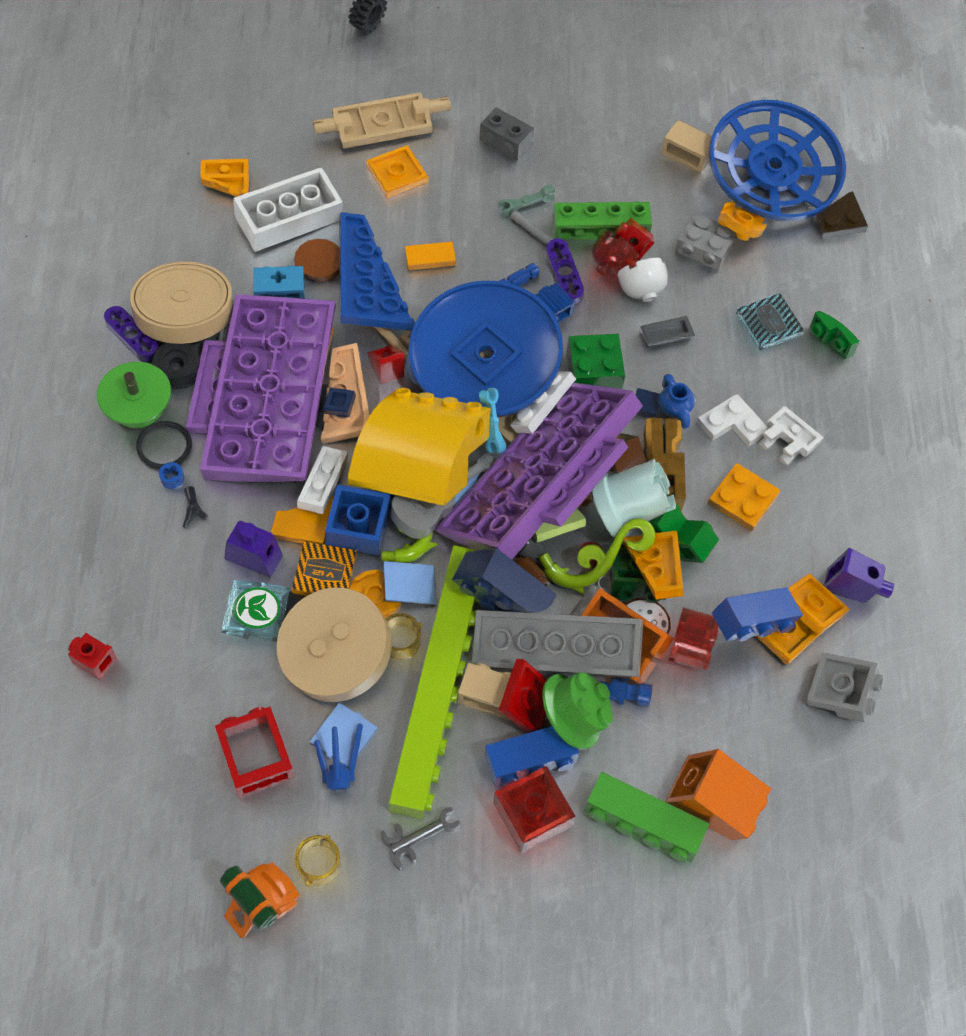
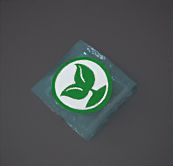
M233 581L221 633L248 639L251 635L277 642L278 633L284 620L290 588L261 582Z

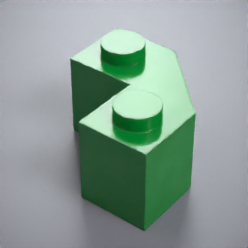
M677 504L674 510L649 521L655 533L677 531L680 560L684 562L703 563L719 541L712 526L707 521L687 520Z

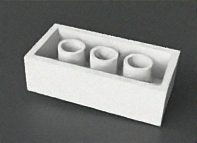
M322 167L234 198V216L255 252L339 222L340 214L343 212V201Z

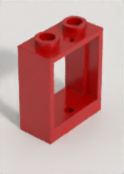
M271 706L267 708H254L247 715L238 718L228 717L222 720L220 724L215 725L239 798L294 778L293 769ZM268 723L281 761L239 775L226 737Z

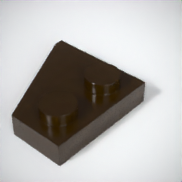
M853 191L818 213L814 219L821 239L863 233L868 228V224Z

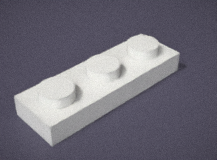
M559 371L550 388L536 399V402L518 412L517 418L511 424L516 433L533 434L576 380L571 372Z
M326 446L322 447L297 500V508L320 514L324 513L348 460L347 451Z

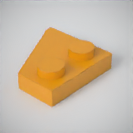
M249 159L201 160L202 185L235 197L249 193Z

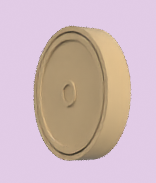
M173 262L155 267L136 281L130 293L132 314L137 327L147 336L166 343H192L215 335L228 324L234 307L232 287L227 277L219 270L197 262Z
M347 588L322 589L300 600L286 615L277 638V657L285 676L302 693L324 702L349 700L371 688L386 669L392 648L390 628L383 614L368 597Z

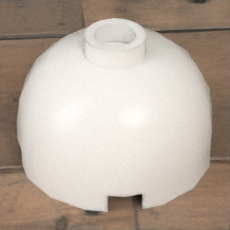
M661 258L640 260L636 262V267L630 269L628 265L618 272L617 276L623 291L629 297L637 300L642 299L643 302L657 299V294L663 291L668 280L665 261H661Z

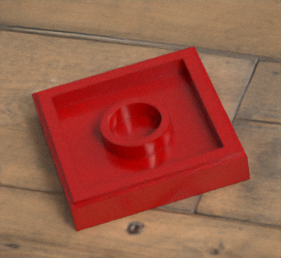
M516 659L498 710L526 733L541 730L546 717L543 704V687L547 679L526 660Z

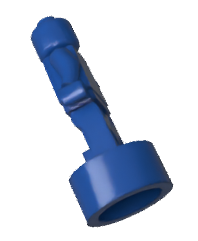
M627 677L612 678L610 685L608 682H600L608 687L610 700L621 705L624 704L623 701L625 699L636 701L637 705L649 707L653 689L651 684L641 683L640 686L627 684Z

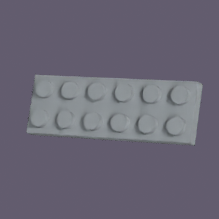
M476 610L472 664L481 663L490 668L513 669L516 659H524L537 671L584 672L594 675L640 677L643 620Z

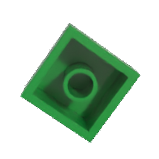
M619 334L569 336L566 355L568 370L576 378L573 383L616 389L623 388L625 370Z

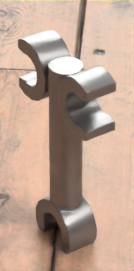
M452 807L443 809L440 819L403 837L402 827L398 823L394 824V829L397 832L394 838L387 837L384 830L380 831L381 840L386 846L390 847L394 855V865L399 871L403 870L402 863L400 862L402 856H409L412 863H416V854L410 847L442 830L454 832L459 829V820L454 823H448L445 820L447 816L453 814Z

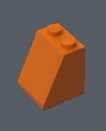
M720 749L687 756L665 802L710 823L709 829L730 840L748 839L756 829L757 818L768 803L767 797L772 788Z

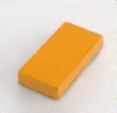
M453 241L405 246L408 271L456 266Z

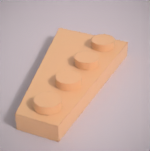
M357 343L332 348L329 371L330 382L326 398L330 387L355 391L356 398L350 417L324 413V429L321 433L323 444L359 437L365 422L370 416Z

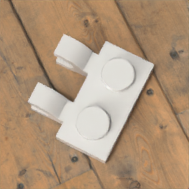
M784 406L768 420L766 426L769 429L764 432L763 436L765 438L760 441L759 445L767 451L779 437L785 440L789 445L784 448V454L779 458V461L787 467L798 453H801L804 457L808 456L822 443L824 437Z

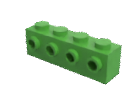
M650 202L554 203V239L559 238L564 241L616 240V229L622 222L626 223L630 218L634 219L651 233Z

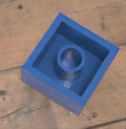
M337 485L325 529L326 545L380 556L390 515V494Z

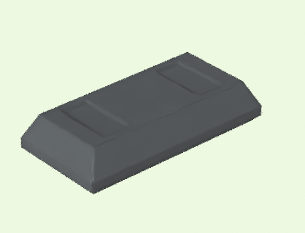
M687 316L640 326L648 347L695 337Z

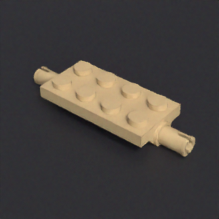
M421 92L332 108L333 117L313 120L315 135L336 131L342 148L345 149L433 132L430 120L431 114L451 111V104L448 96L428 100V98L422 97Z

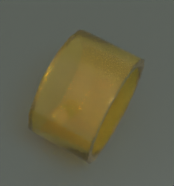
M395 613L388 616L386 621L389 628L406 626L411 628L417 636L410 646L405 648H395L392 646L390 658L394 660L412 658L421 646L422 623H418L413 616L406 613Z
M327 834L325 836L315 835L308 837L296 849V868L307 887H311V885H327L340 872L341 858L339 849L335 842L330 839L331 836ZM315 846H325L336 855L333 868L320 876L309 875L300 866L304 853Z

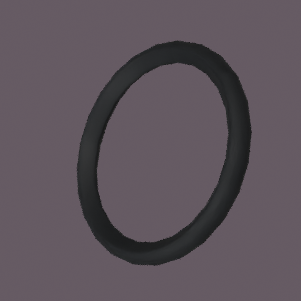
M156 422L147 426L141 432L136 442V450L139 458L146 465L157 469L164 465L150 461L142 451V442L146 434L161 426L174 427L180 430L186 438L184 453L173 462L181 464L188 457L192 448L191 436L186 428L176 422Z

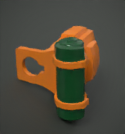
M273 862L267 865H259L248 873L244 872L239 866H233L227 869L220 878V883L225 888V892L233 897L224 917L240 938L246 937L253 925L258 930L266 929L273 925L276 919L283 917L295 908L300 897L290 878ZM242 910L245 914L243 917L244 926L237 922L235 911L239 912Z

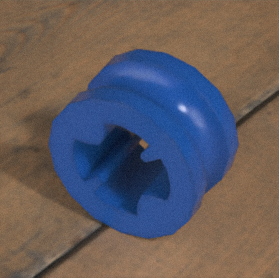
M174 462L162 465L159 470L162 485L167 489L180 487L184 482L182 467ZM173 472H176L177 477L167 478V475H172Z

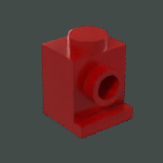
M632 218L626 223L622 222L615 232L616 242L635 256V259L638 261L655 243L653 234ZM631 238H637L633 243L629 241Z
M85 633L81 638L75 637L68 648L70 651L68 656L71 662L100 680L117 658L110 645H105L88 633Z

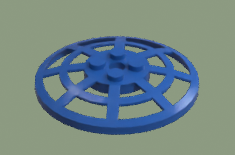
M765 99L741 104L721 118L710 140L709 162L713 175L721 189L740 207L763 218L777 221H796L815 216L834 202L843 187L846 177V161L839 140L825 122L815 114L795 104ZM753 112H770L769 124L755 125L745 130L737 119L740 116ZM780 113L801 120L813 128V130L803 137L789 128L779 126ZM730 124L737 136L732 141L728 154L715 150L720 134ZM769 132L768 140L757 144L750 137L757 133ZM778 134L791 138L797 144L791 147L789 144L779 141ZM819 136L825 140L835 160V166L821 167L819 156L811 145ZM741 142L750 150L747 159L734 157L736 148ZM803 150L809 155L813 167H803L799 155ZM715 159L727 163L730 176L737 187L731 189L718 170ZM769 163H776L779 169L772 168ZM735 166L746 168L750 179L742 183L736 173ZM836 175L833 190L827 200L822 202L812 196L819 187L822 176ZM800 176H814L812 184L807 191L796 184ZM758 185L769 191V199L760 197L750 190ZM788 189L798 196V198L779 201V192ZM746 194L751 199L770 206L771 212L755 207L739 196ZM805 201L816 208L805 213L782 214L780 207H791Z

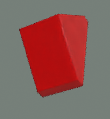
M389 345L367 352L370 363L381 385L404 378V355L402 351Z

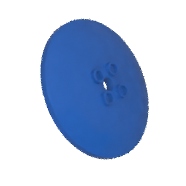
M486 280L465 283L449 289L436 297L419 315L412 329L409 342L411 369L424 393H432L434 397L442 399L454 397L458 399V402L481 403L479 399L480 391L496 388L499 394L498 401L495 403L497 417L516 413L536 402V399L546 392L554 382L559 372L563 355L561 330L557 319L549 307L528 290L500 281ZM484 350H489L493 352V355L490 358H482L480 353Z

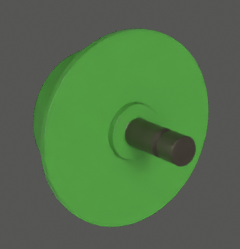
M128 362L113 368L102 378L97 389V401L102 412L109 419L129 428H142L153 424L161 416L171 398V385L168 377L158 367L145 362Z

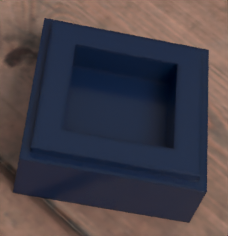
M330 387L323 408L324 413L350 417L356 398L355 391Z
M637 388L635 395L643 406L637 415L655 418L659 407V393Z

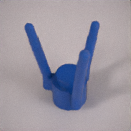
M361 723L357 725L348 770H346V764H340L338 729L336 726L332 727L333 765H329V771L320 741L315 740L316 752L322 771V783H326L327 790L349 789L350 782L355 781L354 771L363 728Z

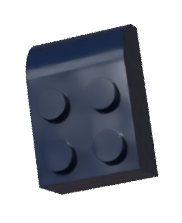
M497 548L466 552L452 578V581L460 586L461 592L475 597L480 601V606L489 611L541 612L553 603L557 595Z

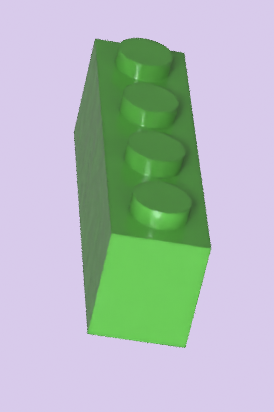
M601 772L584 810L595 821L601 823L606 821L616 826V830L624 835L631 836L633 834L643 839L642 842L651 848H661L670 852L669 855L680 862L688 861L692 863L710 824L604 772Z

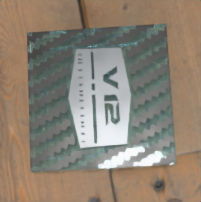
M781 293L739 307L736 312L759 350L801 336L804 332L803 327Z

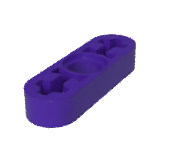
M553 239L547 244L546 250L557 284L575 304H578L584 298V286L570 249L563 239ZM554 248H558L561 251V260H558V255L554 252ZM562 267H569L572 273L568 276H562L558 271ZM572 282L573 289L577 291V295L573 296L572 293H569V283Z
M120 306L108 308L104 313L107 328L141 362H153V356L158 349L156 340L144 334L135 324L134 318L124 308ZM114 317H116L117 319H120V318H121V321H122V324H123V325L121 326L120 323H119L116 319H113V318H114ZM135 330L138 332V335L134 338L125 337L128 331ZM142 342H143V346H144L146 349H148V350L151 349L150 352H148V351H146V350H144V351L142 350V346H141V343H142Z

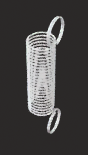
M608 578V580H609V582H610L609 587H608L607 589L601 588L602 590H608V589L610 588V586H611V581H610L609 578ZM590 585L582 596V600L579 601V604L576 605L570 615H582L589 604L587 597L591 594L593 595L591 598L594 597L595 589L591 587L595 585Z

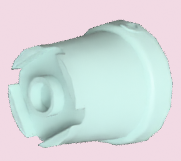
M655 459L620 473L607 472L592 490L597 511L604 526L613 538L629 520L641 518L649 522L676 508L674 494L667 497L669 494L668 487H671L669 480L660 463H655ZM633 529L629 530L625 537L631 535Z

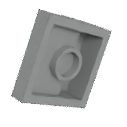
M695 213L690 224L687 223L680 235L675 252L719 270L737 239L736 232L712 219Z
M822 652L807 697L808 705L836 711L837 717L865 722L867 715L872 716L875 711L876 700L872 699L874 691H880L883 684V675L879 673L878 664Z

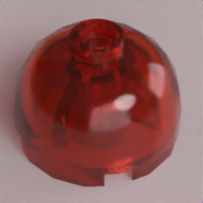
M604 230L596 239L592 248V258L597 266L595 269L603 277L609 275L618 278L617 274L622 268L629 265V268L632 269L637 266L636 262L641 259H636L639 256L638 252L625 239L619 237L616 240L611 237L613 232Z

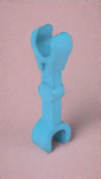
M488 388L479 393L481 403L485 404V407L491 408L490 435L486 447L489 453L496 452L497 450V453L500 454L506 450V443L499 431V418L496 414L495 403L498 401L499 394L496 388Z

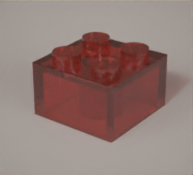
M547 766L494 793L493 804L521 854L573 827L576 816Z

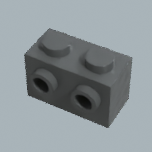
M497 107L480 124L479 140L517 161L533 144L534 127Z

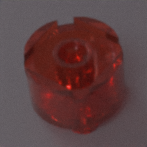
M683 607L668 661L699 670H708L713 646H715L719 626L713 615Z

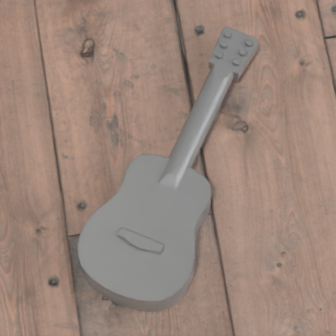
M486 453L477 459L476 463L468 468V481L482 471L485 473L497 459L491 453ZM395 495L390 508V516L398 529L407 536L416 539L429 536L435 530L438 522L453 510L455 497L443 506Z

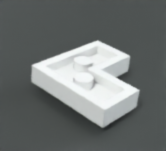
M738 394L697 419V424L712 441L733 429L748 447L762 439L764 432L769 429Z

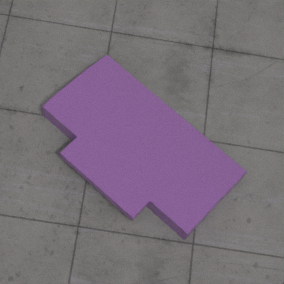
M236 294L227 341L204 340L186 424L188 432L207 434L200 467L204 480L236 482L306 481L336 307L335 301ZM215 367H216L217 377H215V378L212 380L213 374H214V370H215Z
M572 383L534 433H520L439 524L436 531L475 551L497 548L510 559H513L544 522L561 527L627 450L628 446L624 440L617 439L616 437L643 407L631 390Z

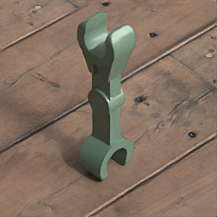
M546 185L540 192L525 195L517 200H500L498 202V209L508 208L502 210L501 215L504 218L510 217L519 208L529 207L531 204L542 200L546 203L555 199L553 194L555 189L552 185Z

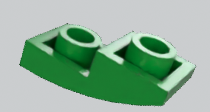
M821 311L815 312L810 324L813 335L818 337L823 345L832 341L835 349L845 359L853 356L860 342L858 338L835 318Z

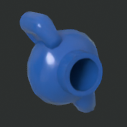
M666 374L662 381L663 390L658 397L659 407L667 416L678 418L681 421L682 428L687 429L690 426V412L695 407L696 397L687 385L676 383L671 374Z

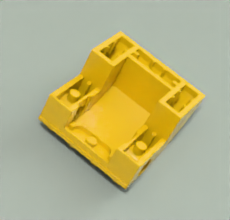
M408 388L396 389L376 406L365 422L353 452L348 474V484L445 506L468 485V455L489 438L491 408L483 407L479 402L463 403L458 402V399L454 397L442 399L434 397V394L428 392L417 394L412 393Z

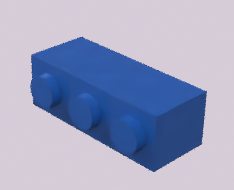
M787 587L727 597L711 612L726 641L736 639L745 641L757 635L766 637L777 631L786 633L796 626L795 622L803 616Z
M553 726L485 745L484 756L494 787L500 785L511 787L519 783L520 779L527 777L538 779L554 769L565 771L572 768L577 763L579 751L565 742Z

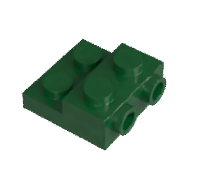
M621 545L611 566V596L618 597L622 601L641 598L646 599L650 603H656L660 600H666V598L656 599L625 545Z

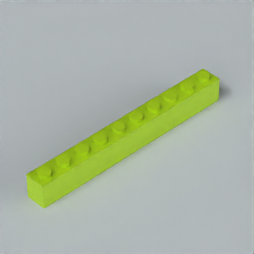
M453 545L389 801L390 813L424 820L425 812L431 811L435 794L430 793L432 783L438 784L441 766H437L439 756L445 755L448 739H443L445 729L450 730L454 713L449 711L451 703L457 704L460 687L456 686L458 677L463 678L466 661L462 660L463 652H469L472 636L468 635L469 627H475V602L480 603L475 597L461 592L460 586L453 582L452 578L465 553L475 551L473 549Z

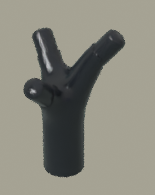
M188 486L184 489L186 498V515L182 525L184 528L188 527L193 514H198L204 519L208 517L198 505L193 486Z

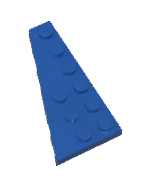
M341 212L339 219L340 323L412 331L415 321L413 318H410L408 306L405 301H402L399 294L400 289L387 262H384L380 247H377L373 239L374 234L365 215Z

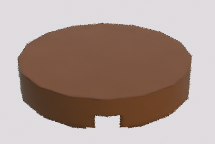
M327 239L308 240L300 245L295 252V266H303L304 278L306 280L312 279L315 282L329 281L340 273V248L334 242Z

